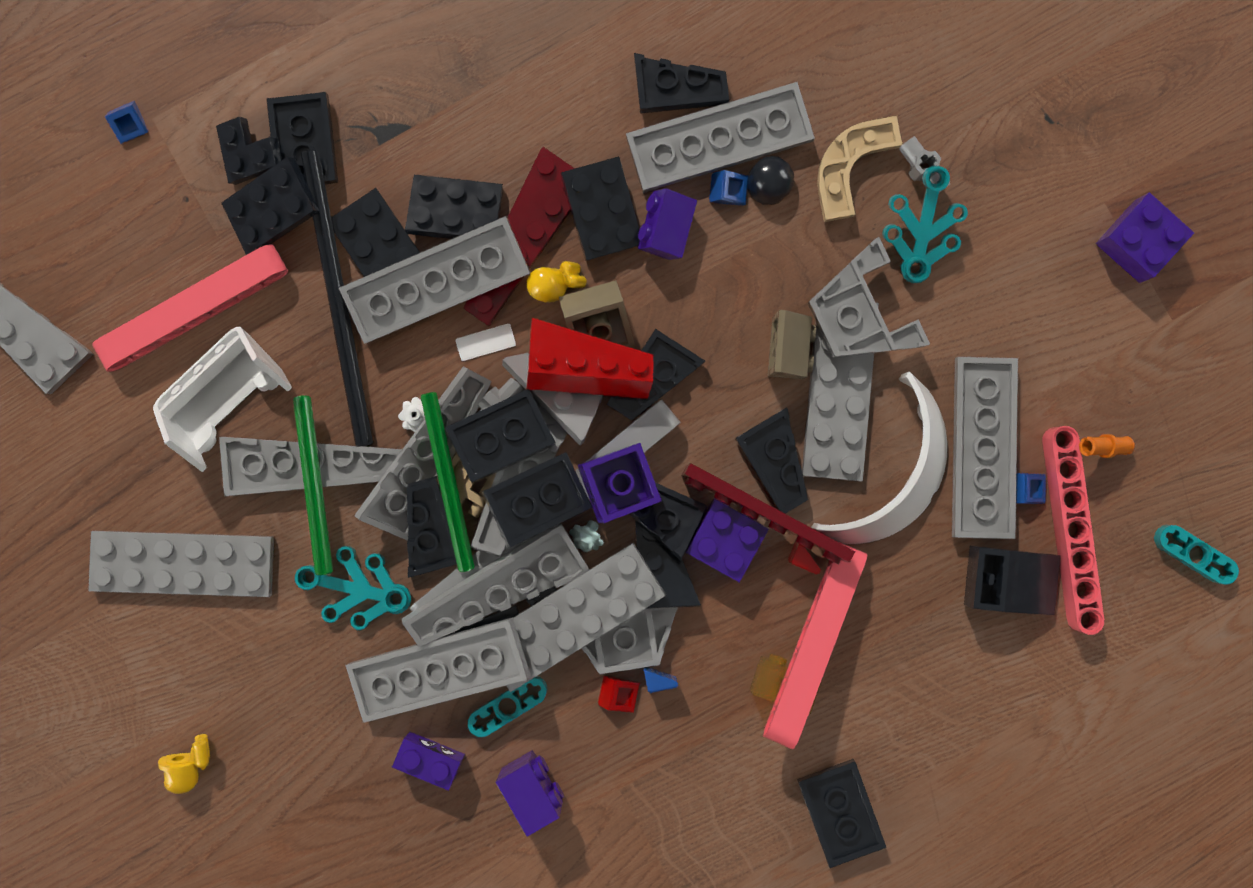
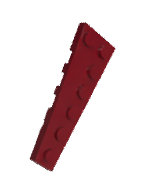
M544 146L541 148L507 217L529 269L571 212L560 173L575 168ZM525 276L467 300L463 309L489 327Z
M692 463L685 467L681 475L686 478L684 484L699 492L705 488L715 493L714 498L728 506L734 503L742 507L741 513L756 521L761 517L770 522L769 528L782 535H785L787 531L797 536L795 542L812 550L813 546L818 547L824 551L823 557L836 564H839L841 560L850 563L856 552Z

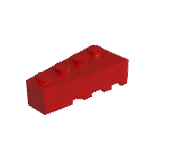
M532 318L526 389L648 399L653 384L654 355Z

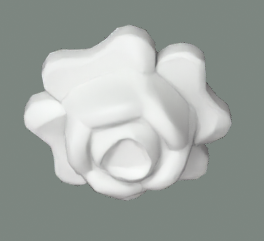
M418 397L412 398L411 402H403V410L398 415V418L404 421L402 424L404 429H411L416 432L425 419L422 402Z

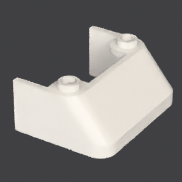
M235 327L226 333L157 399L153 411L164 443L203 472L207 467L201 454L209 451L215 445L217 434L215 426L256 388L260 391H267L281 385L286 391H289L292 386L283 370L241 327Z

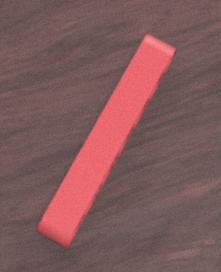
M273 244L262 246L95 340L92 346L107 372L119 370L278 281L288 273V269Z
M1070 426L1053 427L1044 433L1042 444L1057 553L1060 555L1059 568L1068 625L1072 629L1087 635H1094L1102 630L1105 619L1082 453L1079 449L1080 439L1076 430ZM1059 432L1065 437V444L1062 448L1056 443V436ZM1064 462L1069 466V474L1065 478L1060 473L1061 464ZM1068 492L1073 496V503L1069 508L1064 502V497ZM1072 522H1075L1078 528L1074 537H1071L1068 532L1069 525ZM1079 552L1082 561L1079 566L1075 567L1072 562L1073 556ZM1083 582L1086 586V591L1079 597L1077 587ZM1088 612L1090 621L1083 627L1081 617Z
M843 543L841 544L856 552L850 563L841 560L839 564H836L829 560L763 732V737L792 750L797 745L867 560L866 553Z

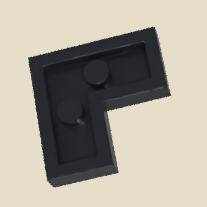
M237 117L216 125L229 184L237 185L259 177L282 161L277 138L269 136L252 143L246 118Z

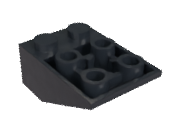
M970 545L964 605L973 609L999 612L1055 615L1060 555Z

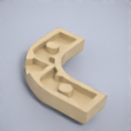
M897 116L856 124L842 132L828 147L821 160L817 177L818 195L824 222L850 218L855 215L849 185L852 166L863 156L897 149L902 146Z

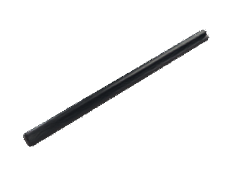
M307 150L301 153L306 183L320 210L319 213L313 216V222L356 447L369 446L373 443L349 311L339 290L344 284L320 156L316 150Z

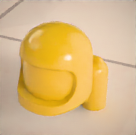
M564 261L561 263L560 269L540 267L532 271L527 279V290L530 296L538 301L555 302L559 300L560 296L565 294L568 287L583 288L586 286L587 280L584 276L579 275L581 266L578 263Z
M206 734L195 736V742L192 743L190 753L166 755L158 760L159 769L164 773V787L167 791L174 794H183L196 786L199 779L198 768L204 770L209 764L210 750Z

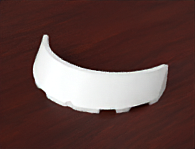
M910 372L901 374L899 380L914 389L919 401L917 414L923 421V440L917 465L901 492L879 511L849 523L836 525L814 523L811 528L843 544L868 543L884 539L901 531L923 513L930 504L933 494L939 489L947 462L945 424L932 394Z

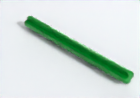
M429 392L421 395V402L459 572H467L474 569V561L438 396L436 392Z
M301 395L293 398L314 570L316 575L321 576L331 574L333 566L312 402L310 396Z

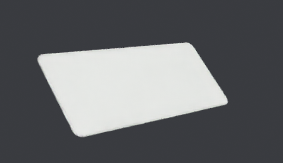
M510 324L456 339L461 361L516 346Z

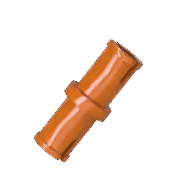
M1102 434L1099 437H1084L1079 443L1080 452L1084 456L1099 455L1102 458L1130 455L1135 448V443L1131 437H1115L1112 434Z

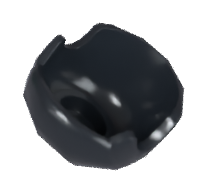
M766 156L760 159L748 174L747 190L754 200L763 205L780 203L794 186L793 170L788 162L778 156Z

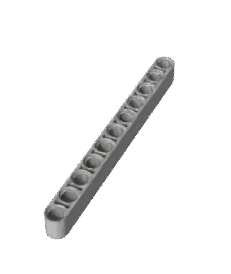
M661 399L587 461L637 443H641L645 453L681 422ZM576 469L578 478L587 494L580 472ZM527 539V540H525V541H523V542H521V543H519V544H517V545H515V546H513V547H511V548L506 547L505 550H504V552H503V554H502V556H504V555L507 554L508 552L512 551V550L515 549L516 547L520 546L521 544L525 543V542L528 541L529 539ZM478 550L472 555L475 566L473 570L459 572L458 568L455 569L414 603L410 610L412 612L500 557Z

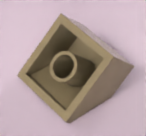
M616 280L559 297L568 329L630 348L635 347L625 305Z
M779 310L772 317L768 377L805 379L808 373H812L814 356L809 355L810 343L815 342L816 325H811V316Z

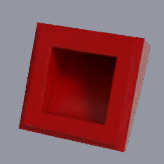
M795 542L788 557L789 563L816 575L820 574L821 569L806 548Z
M604 676L598 705L610 711L634 713L640 683Z

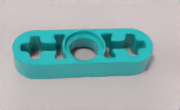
M1163 525L1156 530L1154 541L1159 549L1208 580L1227 585L1237 579L1239 568L1234 560L1185 529L1176 525ZM1172 533L1175 540L1184 543L1182 547L1177 544L1168 543L1169 540L1165 537L1166 534ZM1194 546H1199L1203 551V558L1198 563L1192 562L1189 557L1190 550ZM1211 562L1216 565H1222L1227 573L1225 576H1222L1219 570L1208 565Z
M536 676L512 692L508 689L472 712L468 719L469 731L474 736L486 737L540 704L547 694L546 682L541 677ZM527 684L539 685L541 687L538 692L539 697L535 698L532 694L524 698V702L527 705L523 707L520 697L514 692L519 690L521 696L527 692L529 688ZM504 698L514 700L516 711L512 714H504L499 708L500 701ZM493 706L495 715L501 721L497 722L495 716L488 721L487 729H484L482 726L477 728L475 726L478 720L477 715H480L481 718L489 716L492 713L489 707Z

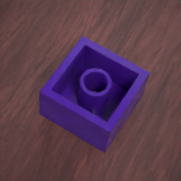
M1149 192L1134 200L1095 244L1138 283L1154 278L1191 238L1194 232Z
M641 443L633 444L577 465L598 523H606L661 502Z
M713 499L686 553L740 583L769 529L722 502Z
M533 750L502 767L496 780L498 788L527 837L560 818L563 805L561 799L564 798L556 781L552 783L546 774L549 768L541 755L537 757Z

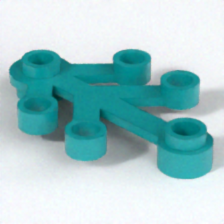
M931 166L923 174V183L927 188L920 221L917 220L909 208V201L905 196L895 194L889 199V208L899 214L915 238L913 252L903 240L902 230L899 226L894 224L887 225L883 229L882 236L887 242L892 243L903 259L901 274L904 279L911 283L925 281L931 273L932 264L949 252L957 251L961 246L959 236L947 233L942 237L940 245L926 253L930 240L954 223L964 221L968 215V210L964 205L954 203L949 206L947 214L932 224L939 191L945 189L950 181L948 170L941 166ZM937 172L939 180L932 184L930 176L932 173ZM902 198L903 206L900 209H895V200ZM960 207L962 209L961 216L954 218V209ZM895 228L897 236L894 239H889L888 231ZM954 237L955 245L948 248L946 246L947 240ZM919 263V271L912 273V264Z
M351 546L339 548L336 558L338 562L344 564L353 581L329 575H316L313 565L303 566L295 573V583L303 590H310L321 586L351 594L336 604H329L322 609L321 616L328 623L337 621L342 613L367 598L380 601L367 611H358L352 615L350 623L356 630L368 627L370 621L385 612L392 614L403 613L409 608L412 600L411 593L407 587L393 582L384 567L385 559L379 553L370 554L365 560V565L368 570L374 571L383 589L371 586L355 559L356 551ZM345 549L351 553V558L348 561L344 560L341 555ZM372 557H377L380 560L378 568L371 566L370 560ZM308 571L312 572L315 576L313 582H308L305 578ZM394 593L401 595L402 601L400 604H395L392 601ZM328 608H333L336 611L334 619L327 616ZM358 615H362L365 618L363 626H359L356 623Z

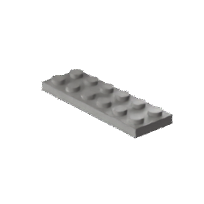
M798 82L626 133V139L643 193L813 142L815 139Z
M505 216L342 286L339 290L361 339L366 344L528 275L531 272L509 220Z
M815 320L816 337L812 353L814 364L810 375L802 474L809 477L863 481L874 353L833 358Z
M955 358L952 537L1015 539L1018 358Z
M91 531L88 591L272 596L274 536Z
M631 543L513 618L531 677L525 681L506 685L510 692L666 596V593L634 543Z
M513 617L447 635L420 647L415 644L345 665L363 723L525 681L531 677Z

